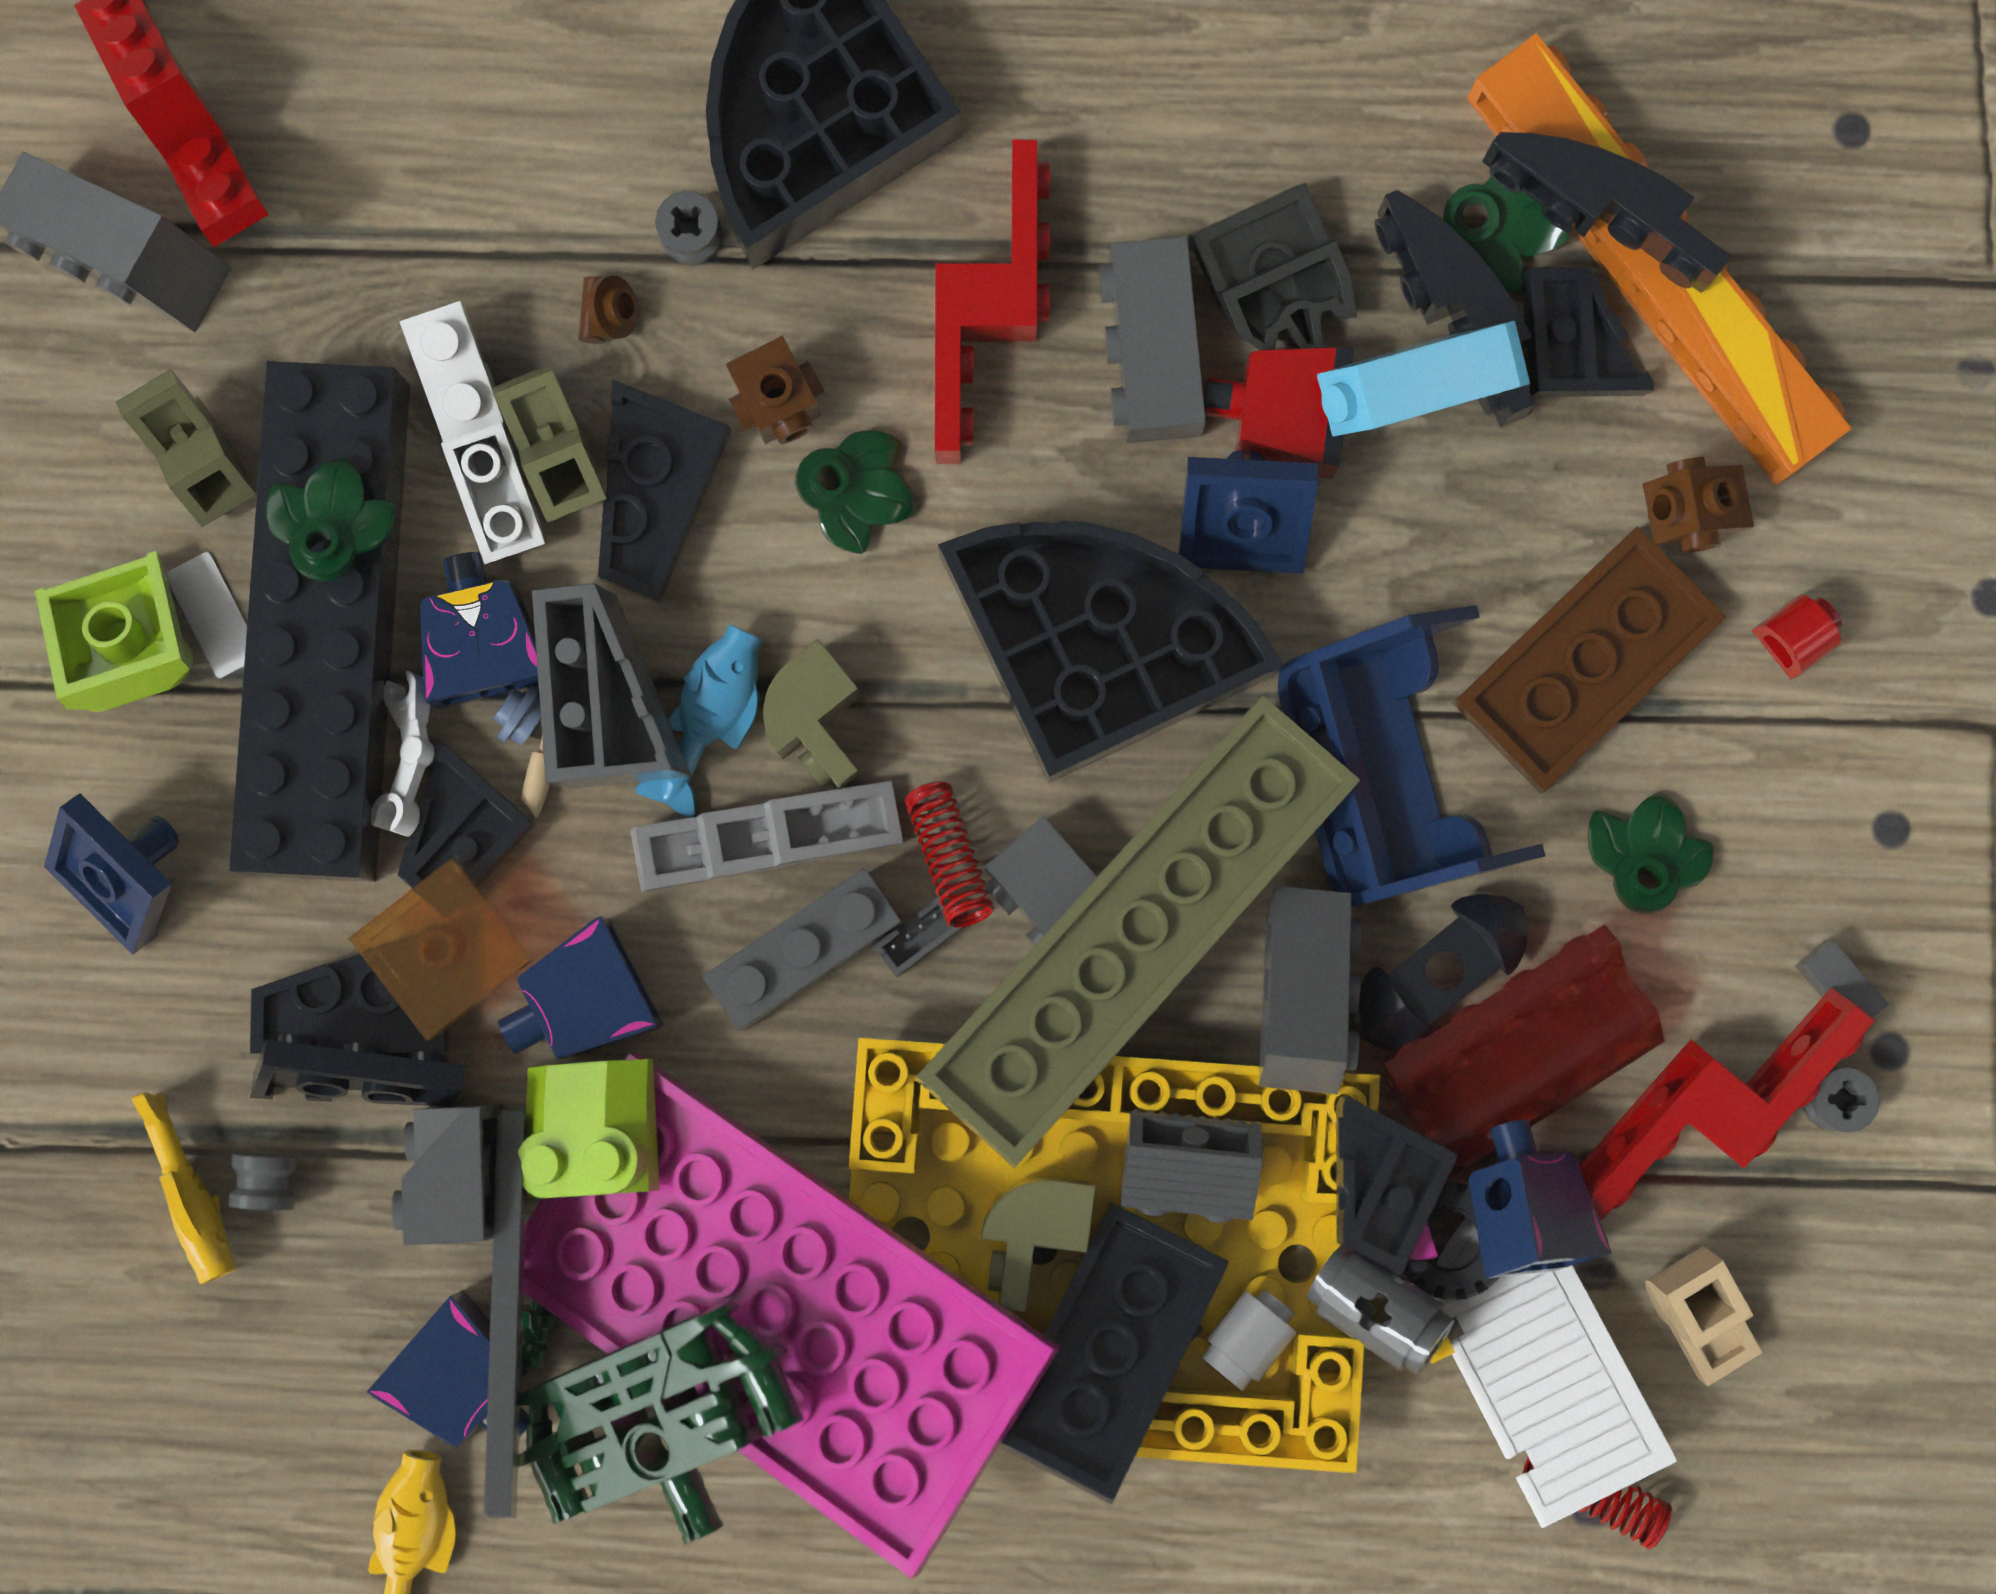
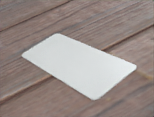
M205 552L166 573L168 583L216 677L222 678L242 668L245 662L247 624L211 554Z

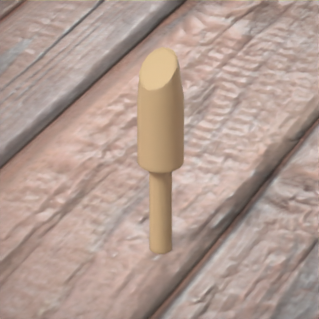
M542 738L538 752H531L520 800L523 807L535 820L541 813L550 785L545 781Z

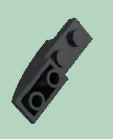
M1499 132L1482 160L1490 168L1489 173L1491 177L1501 187L1515 194H1519L1522 191L1542 206L1541 213L1555 227L1566 232L1574 230L1584 237L1597 219L1600 218L1608 224L1607 229L1616 241L1632 250L1641 248L1660 263L1659 268L1661 272L1680 287L1691 288L1692 286L1702 293L1732 257L1680 218L1695 198L1667 178L1639 163L1600 147L1567 138L1535 133Z
M1398 190L1386 194L1377 212L1379 218L1374 221L1375 230L1384 251L1388 255L1395 252L1404 272V275L1400 276V285L1409 307L1413 311L1420 309L1427 325L1450 316L1453 322L1448 324L1449 335L1515 320L1523 350L1531 340L1532 335L1516 304L1498 277L1476 250L1450 225L1422 204ZM1527 385L1478 399L1483 411L1487 415L1495 414L1500 428L1523 419L1535 405Z

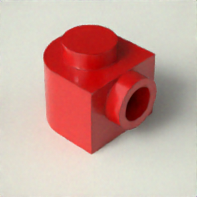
M1801 594L1788 601L1751 631L1791 680L1800 676L1841 644V636L1838 630L1843 624L1837 611L1825 599L1817 597L1813 600Z

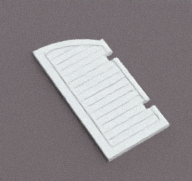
M1467 1218L1463 1220L1447 1242L1436 1263L1437 1265L1453 1269L1463 1267L1472 1261L1479 1248L1477 1229L1473 1222ZM1573 1266L1556 1271L1500 1277L1485 1292L1464 1300L1435 1298L1444 1304L1442 1312L1452 1319L1456 1317L1464 1332V1335L1450 1340L1456 1352L1452 1355L1505 1458L1511 1459L1525 1450L1535 1468L1516 1479L1541 1528L1677 1462Z

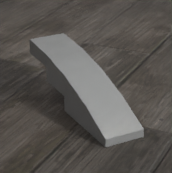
M892 781L773 799L764 804L707 812L697 817L636 826L630 830L641 892L772 870L903 843Z

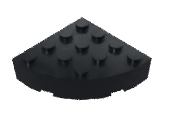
M735 0L729 10L711 61L706 102L707 133L711 165L730 227L753 270L962 137L961 112L886 0Z
M1059 521V523L1033 522L1026 524L1017 522L985 527L938 544L941 562L1048 784L1276 676L1284 666L1258 623L1234 597L1231 598L1221 586L1203 574L1204 571L1182 555L1137 534L1088 522Z

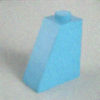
M1515 320L1430 339L1317 374L1322 393V406L1328 417L1332 437L1375 429L1530 384Z

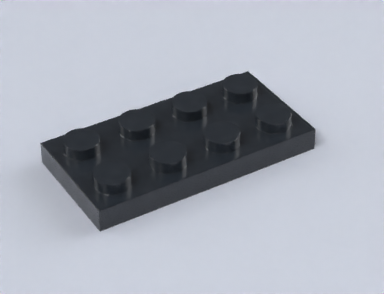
M1111 1202L1087 1248V1253L1084 1254L1044 1334L1046 1338L1058 1345L1060 1349L999 1447L1112 1505L1229 1261Z

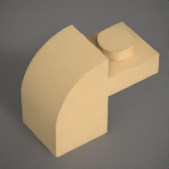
M1700 1247L1645 1281L1647 1293L1658 1316L1669 1325L1696 1376L1707 1387L1762 1354L1759 1345L1745 1322L1753 1316L1749 1306L1724 1261L1709 1249Z

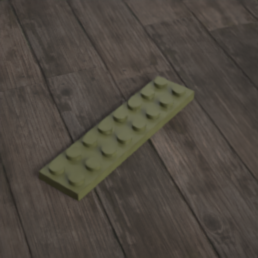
M1262 695L916 1076V1080L1015 1169L1359 783L1360 779Z

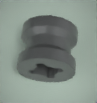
M681 191L673 193L662 202L657 210L655 225L662 246L670 258L680 264L689 266L704 264L712 259L721 247L723 233L716 209L710 200L698 192ZM697 216H698V218H699L696 222H694V221H688V222H686L685 220L682 219V217H683L684 219H688V218L695 219Z
M1834 1067L1821 1081L1820 1089L1815 1098L1802 1107L1809 1121L1819 1128L1841 1132L1860 1131L1871 1124L1878 1113L1880 1104L1879 1092L1871 1077L1861 1070L1849 1067ZM1842 1088H1845L1850 1095H1847ZM1847 1104H1852V1105H1849L1848 1108H1847L1846 1110H1844L1843 1112L1841 1111L1842 1109L1845 1108V1106H1846Z
M259 1153L232 1154L231 1167L237 1173L236 1187L229 1192V1207L254 1210L294 1209L295 1195L289 1190L290 1176L298 1169V1157Z

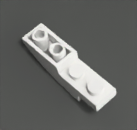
M458 301L399 321L443 440L441 446L484 564L546 544L515 442L493 396L492 388L495 387V383L489 366L482 357L463 302Z

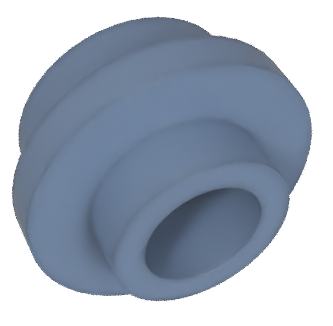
M531 685L525 694L515 688L511 691L493 717L494 721L502 725L496 736L499 740L505 742L509 738L518 745H523L541 719L540 697L537 696L539 693L538 688Z

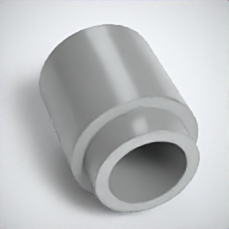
M1265 1289L1257 1298L1245 1291L1207 1338L1211 1345L1202 1355V1358L1243 1391L1252 1379H1255L1257 1382L1261 1380L1295 1337L1297 1332L1288 1325V1322L1295 1313Z

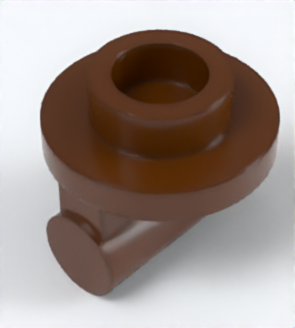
M615 275L584 277L579 341L601 344L604 340L625 338L633 331L637 323L639 308L634 291L627 281Z

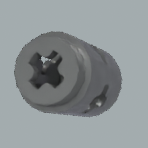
M1339 1246L1327 1260L1307 1294V1299L1318 1306L1317 1315L1351 1338L1355 1337L1361 1341L1369 1351L1400 1372L1407 1367L1415 1374L1420 1375L1435 1356L1454 1324V1320L1442 1312L1444 1304L1413 1283L1403 1281L1397 1274L1343 1246ZM1378 1294L1389 1299L1385 1311L1392 1317V1319L1386 1320L1383 1325L1375 1323L1371 1319L1376 1309L1369 1303V1300H1372Z

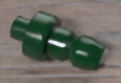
M533 1299L531 1304L523 1306V1327L525 1328L524 1339L526 1343L522 1346V1359L525 1366L539 1368L544 1365L547 1359L548 1347L546 1343L550 1339L551 1330L557 1327L559 1318Z

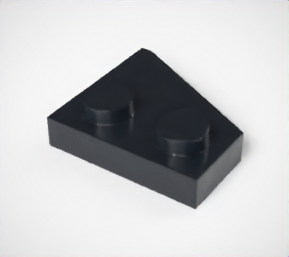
M1530 267L1521 274L1524 319L1532 335L1531 340L1526 345L1528 377L1530 381L1529 391L1532 397L1645 396L1654 390L1653 379L1649 372L1640 373L1623 340L1629 336L1618 316L1612 313L1606 306L1604 300L1605 293L1590 267Z
M440 741L434 747V762L424 797L419 798L417 805L420 811L419 824L413 832L411 842L405 847L398 876L444 918L450 919L530 831L535 823L446 743Z
M1340 1096L1336 1104V1243L1395 1274L1402 1275L1458 1154L1348 1096Z

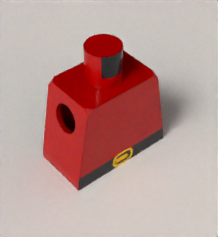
M1334 347L1250 352L1246 363L1244 382L1214 378L1207 379L1204 397L1205 416L1239 420L1236 451L1244 450V454L1249 456L1250 450L1257 451L1264 456L1265 461L1317 463L1318 477L1333 479L1340 467L1343 435L1332 437L1328 417L1322 406V393L1317 374L1352 364L1354 348Z

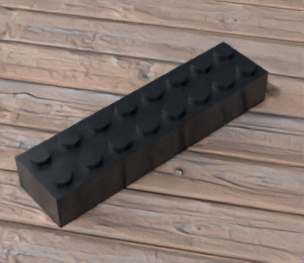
M267 361L230 872L248 876L376 882L380 828L371 825L370 815L375 801L382 795L388 716V708L383 696L385 683L387 680L390 681L410 398V384L395 367ZM344 458L349 460L360 474L365 501L383 500L395 504L396 518L390 535L378 548L356 554L349 570L341 577L331 581H319L302 575L295 568L289 555V545L275 537L271 532L266 518V501L268 493L275 483H288L305 489L308 478L320 466L330 461ZM321 541L314 545L311 551H325L329 548L332 541Z

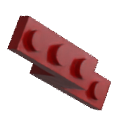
M82 0L75 4L74 7L122 102L166 161L200 230L213 247L218 246L268 216L269 214L215 113L175 58L145 0Z
M1012 139V263H935L934 451L936 464H961V446H973V407H961V384L974 383V345H961V342H1036L1037 322H1049V284H1037V261H1049L1050 223L1037 222V199H1049L1050 161H1037V140Z
M1830 988L1746 1084L1690 1039L1578 1166L1599 1219L1602 1221L1612 1209L1621 1207L1630 1199L1639 1178L1655 1160L1664 1158L1674 1149L1679 1140L1680 1132L1688 1123L1742 1168H1745L1754 1157L1764 1154L1773 1145L1778 1130L1798 1108L1806 1106L1815 1098L1820 1089L1821 1081L1840 1060L1851 1056L1860 1047L1864 1039V1033L1875 1021L1853 1002L1833 988Z

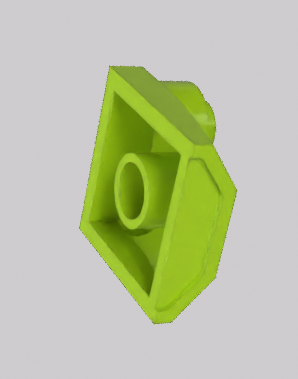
M157 551L147 553V557L46 590L44 587L34 590L56 698L67 710L106 711L170 690L183 682L190 673L193 665V652L189 644L182 637L162 559Z
M653 1059L585 1062L528 1068L526 1140L517 1152L522 1162V1187L528 1192V1199L659 1190Z

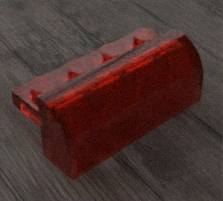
M1604 924L1588 935L1574 937L1561 948L1557 955L1535 969H1527L1517 973L1507 982L1502 990L1480 1004H1471L1462 1008L1452 1017L1450 1023L1425 1039H1416L1404 1045L1398 1051L1395 1058L1385 1063L1388 1073L1383 1075L1415 1132L1458 1154L1448 1176L1450 1179L1496 1150L1490 1129L1501 1124L1524 1119L1529 1120L1530 1127L1534 1126L1664 1043L1665 1038L1658 1010L1628 975L1620 942Z

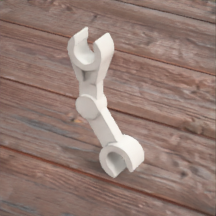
M407 670L406 676L409 683L407 695L405 687L389 680L386 681L384 686L383 698L385 704L401 731V761L390 793L381 795L375 801L371 809L370 819L373 826L409 837L419 824L420 811L414 799L424 770L434 758V747L428 741L426 729L430 704L425 701L423 677Z

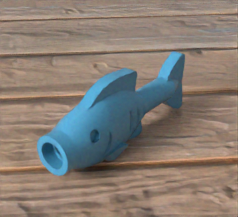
M732 624L728 625L724 636L711 644L693 663L688 675L683 678L685 683L681 691L680 706L674 710L669 718L672 729L683 732L684 736L679 746L691 775H693L706 746L720 738L731 748H740L758 715L760 701L757 687L759 672L758 651L764 640ZM691 777L643 781L636 787L637 794L663 802L686 818L695 817L697 814L695 793L689 783Z

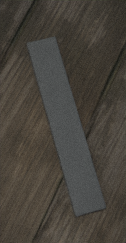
M501 1111V1114H498L484 1494V1514H487V1517L492 1519L517 1518L520 1428L519 1394L521 1393L527 1191L522 1187V1162L517 1152L526 1140V1114L524 1111Z

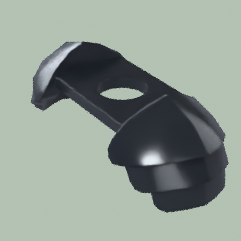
M1488 891L1475 892L1455 900L1451 904V908L1458 918L1388 974L1379 966L1369 970L1364 981L1360 984L1357 1013H1352L1359 1035L1372 1045L1392 1052L1405 1051L1411 1047L1429 1042L1435 1035L1430 1026L1435 1020L1499 968L1508 976L1519 966L1528 943V921L1523 906L1506 896ZM1441 951L1454 954L1460 960L1463 967V975L1460 982L1448 990L1434 987L1426 976L1428 960L1434 954Z

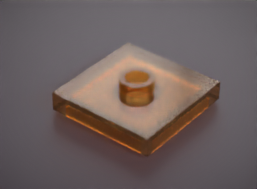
M452 858L348 938L426 1041L434 1039L533 962V959L463 868Z

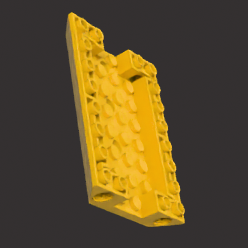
M858 1038L849 1169H851L849 1200L892 1230L895 1224L905 1217H916L924 1221L930 1231V1241L922 1251L998 1304L1000 1292L988 1290L992 1251L1005 1252L1006 1242L981 1239V1235L990 1207L1006 1189L1022 1180L1038 1176L1092 1181L1095 1185V1194L1088 1240L1089 1246L1110 1203L1112 1202L1121 1207L1122 1167L1131 1111L1138 1109L1145 1113L1151 1110L1156 1115L1164 1111L1169 1116L1178 1113L1182 1117L1190 1114L1194 1118L1203 1115L1208 1120L1216 1116L1221 1121L1230 1118L1235 1123L1241 1119L1248 1124L1253 1121L1258 1122L1262 1126L1263 1162L1253 1220L1233 1218L1228 1222L1217 1223L1205 1219L1202 1215L1167 1212L1160 1216H1150L1141 1213L1136 1208L1122 1207L1229 1261L1200 1322L1203 1330L1190 1342L1135 1457L1357 1473L1364 1344L1355 1337L1351 1338L1317 1315L1318 1306L1307 1299V1294L1327 1260L1341 1246L1336 1243V1104L1340 1096H1348L1378 1112L1380 1075L1344 1073L1338 1094L1259 1087L1260 1066L1115 1056L1014 1169L916 1080V1076L945 1044ZM1291 1245H1303L1313 1255V1269L1309 1276L1301 1281L1295 1282L1284 1279L1278 1269L1280 1254ZM1057 1249L1056 1254L1049 1261L1043 1263L1032 1262L1025 1312L1008 1311L1044 1335L1085 1252ZM1265 1289L1295 1313L1288 1322V1325L1297 1334L1261 1380L1257 1382L1255 1379H1252L1242 1391L1204 1360L1202 1355L1211 1345L1207 1338L1242 1294L1247 1291L1257 1298Z

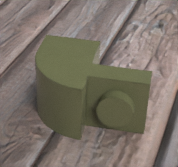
M552 364L492 388L493 396L518 448L523 471L547 523L607 499L589 446L578 420L571 410Z
M172 369L116 401L123 419L156 457L169 489L201 527L256 496L241 461L223 431L200 398L192 396Z
M818 639L785 664L771 681L764 701V725L772 746L782 759L800 744H803L807 750L798 759L817 783L823 787L832 780L838 789L847 788L861 776L823 726L861 697L855 684Z
M1054 1176L1032 1177L1012 1185L994 1201L986 1215L981 1239L1006 1242L1005 1252L992 1251L988 1290L1000 1292L999 1305L1003 1308L1025 1312L1034 1246L1087 1253L1095 1185L1092 1181Z

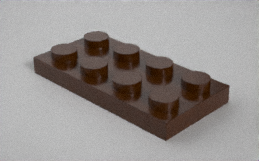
M1637 526L1460 694L1452 704L1542 794L1702 642L1726 616Z

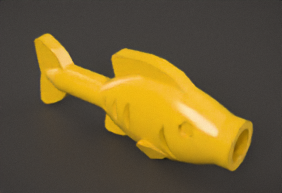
M142 1092L133 1096L132 1102L144 1120V1125L162 1168V1175L159 1176L166 1196L174 1229L200 1285L236 1271L238 1268L221 1220L218 1195L210 1196L203 1181L186 1158L168 1113L164 1094L160 1092L152 1095Z
M418 1449L403 1451L400 1467L389 1479L377 1501L373 1520V1537L376 1548L372 1552L368 1571L370 1574H387L384 1594H411L413 1578L424 1567L439 1573H445L448 1569L455 1544L456 1526L454 1513L448 1504L446 1487L440 1472L442 1456L435 1452Z

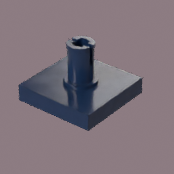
M1244 450L1232 452L1227 459L1188 457L1178 554L1185 557L1198 568L1304 574L1318 486V464L1265 461L1261 453L1250 450V460H1244Z
M79 793L59 807L44 867L134 955L152 941L172 885L153 865L178 847L179 838L169 822L158 815L152 817L127 837H124Z

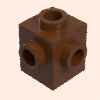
M783 335L726 363L730 376L739 394L729 398V401L745 433L757 428L765 445L778 439L780 444L795 441L809 433L814 427L812 421L821 417L815 398L825 394L824 389L808 359L797 364ZM776 394H782V395H781L780 397H778V398H771L772 396H774V395H776Z
M1704 457L1688 458L1666 465L1668 475L1642 484L1654 545L1681 544L1682 553L1702 552L1720 547V538L1754 527L1742 465L1706 466Z

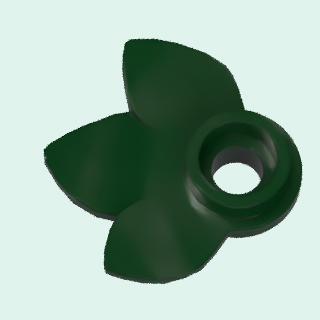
M1492 177L1485 184H1469L1456 190L1448 199L1443 212V221L1450 225L1476 250L1498 277L1506 291L1517 292L1520 289L1522 283L1521 274L1523 273L1522 256L1532 257L1549 252L1562 245L1568 239L1566 231L1555 227L1543 216L1541 205L1522 191L1519 194L1509 192L1501 187ZM1478 203L1485 207L1487 220L1484 225L1471 227L1464 221L1463 213L1469 204Z
M868 430L854 432L847 436L837 449L822 448L809 453L797 467L795 485L800 498L806 505L818 511L821 530L827 540L844 551L863 554L869 544L871 525L896 524L906 520L917 511V504L910 487L897 473L890 470L902 448V442L891 434ZM827 468L835 472L838 477V486L835 490H827L821 486L818 480V474L821 469Z
M342 458L320 466L308 478L305 489L288 483H275L268 493L266 518L274 536L289 545L291 561L302 575L319 581H331L341 577L349 570L356 554L378 548L385 542L394 526L396 506L391 502L383 500L365 501L360 474L349 460ZM321 541H332L329 548L325 551H311L312 547Z
M1656 793L1643 800L1633 811L1629 821L1613 814L1596 810L1593 812L1588 823V849L1593 862L1613 876V887L1618 899L1626 908L1637 913H1658L1672 903L1678 890L1699 885L1710 872L1714 855V847L1711 842L1695 837L1685 838L1686 823L1683 813L1676 802L1664 793ZM1647 872L1657 880V888L1649 889L1642 886L1638 881L1637 873Z

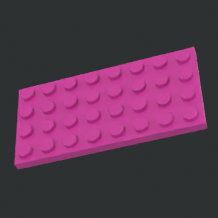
M629 1053L625 1060L646 1058L638 1053ZM653 1063L659 1190L541 1198L526 1223L524 1293L606 1354L725 1302L734 1300L739 1307L731 1315L743 1327L748 1326L766 1344L778 1342L787 1350V1352L778 1356L777 1360L800 1412L803 1413L805 1418L803 1421L779 1433L775 1431L776 1433L772 1436L764 1437L763 1435L738 1451L909 1578L913 1579L922 1572L1060 1347ZM714 1328L712 1332L720 1350L729 1354L735 1352L730 1348L729 1341ZM707 1381L694 1386L697 1394L710 1390ZM745 1390L739 1393L742 1402L749 1400ZM756 1412L749 1415L752 1424L759 1422Z

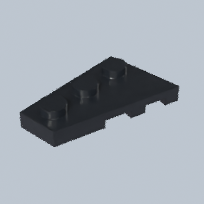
M612 379L610 436H608L607 499L603 501L598 577L601 581L660 604L731 434V429L729 425Z
M442 924L425 930L423 933L393 943L389 942L368 949L364 953L331 964H324L251 989L250 1054H261L266 1039L277 1041L278 1037L284 1034L309 1036L318 1041L317 1046L344 1049V1045L349 1043H366L381 1047L383 1053H413L421 1051L447 1053L449 1043L450 925Z
M284 1034L280 1035L277 1041L265 1040L253 1074L250 1098L273 1099L274 1087L296 1088L301 1093H304L307 1101L331 1102L332 1097L345 1096L348 1094V1090L362 1091L361 1097L364 1100L375 1104L451 1107L462 1090L464 1065L450 1064L446 1056L434 1052H413L409 1054V1058L383 1055V1049L372 1044L349 1043L344 1045V1049L317 1046L318 1041L309 1036Z

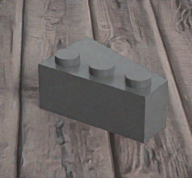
M24 151L0 191V227L9 232L4 240L5 244L38 262L44 253L52 257L49 264L65 275L81 283H85L87 278L90 277L97 281L95 286L118 301L131 306L134 300L193 332H196L231 269L230 266L162 215Z
M594 583L532 590L546 783L567 789L691 777V772L617 595Z

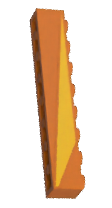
M1537 33L1479 75L1466 98L1496 136L1499 132H1514L1567 138L1600 147L1633 160L1649 169L1648 162L1642 152L1630 142L1624 143L1612 128L1609 113L1603 103L1593 94L1588 93L1586 95L1572 78V70L1564 54L1553 45L1547 46ZM1685 210L1680 218L1688 223V213ZM1600 218L1597 219L1584 237L1572 230L1574 235L1774 486L1788 478L1852 429L1844 419L1846 412L1840 400L1830 390L1819 388L1805 370L1806 361L1800 350L1790 340L1786 338L1780 339L1766 321L1767 313L1761 301L1751 291L1747 289L1742 290L1726 271L1728 268L1727 264L1706 289L1700 293L1692 286L1691 288H1683L1670 281L1659 268L1660 263L1641 248L1632 250L1620 244L1609 233L1607 229L1608 224Z

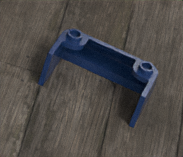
M1477 605L1407 615L1293 658L1281 669L1278 678V694L1283 713L1360 779L1359 783L1315 831L1330 887L1334 892L1351 893V906H1359L1546 856L1543 844L1492 855L1487 834L1476 819L1466 814H1457L1441 818L1409 697L1428 690L1436 680L1439 660L1432 635L1480 618Z

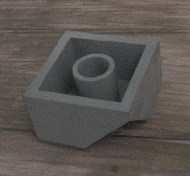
M503 1104L413 1109L414 1122H407L405 1125L404 1150L406 1159L408 1161H415V1164L401 1178L402 1190H395L392 1198L393 1225L395 1230H403V1245L484 1242L493 1238L498 1114H501V1111H503Z

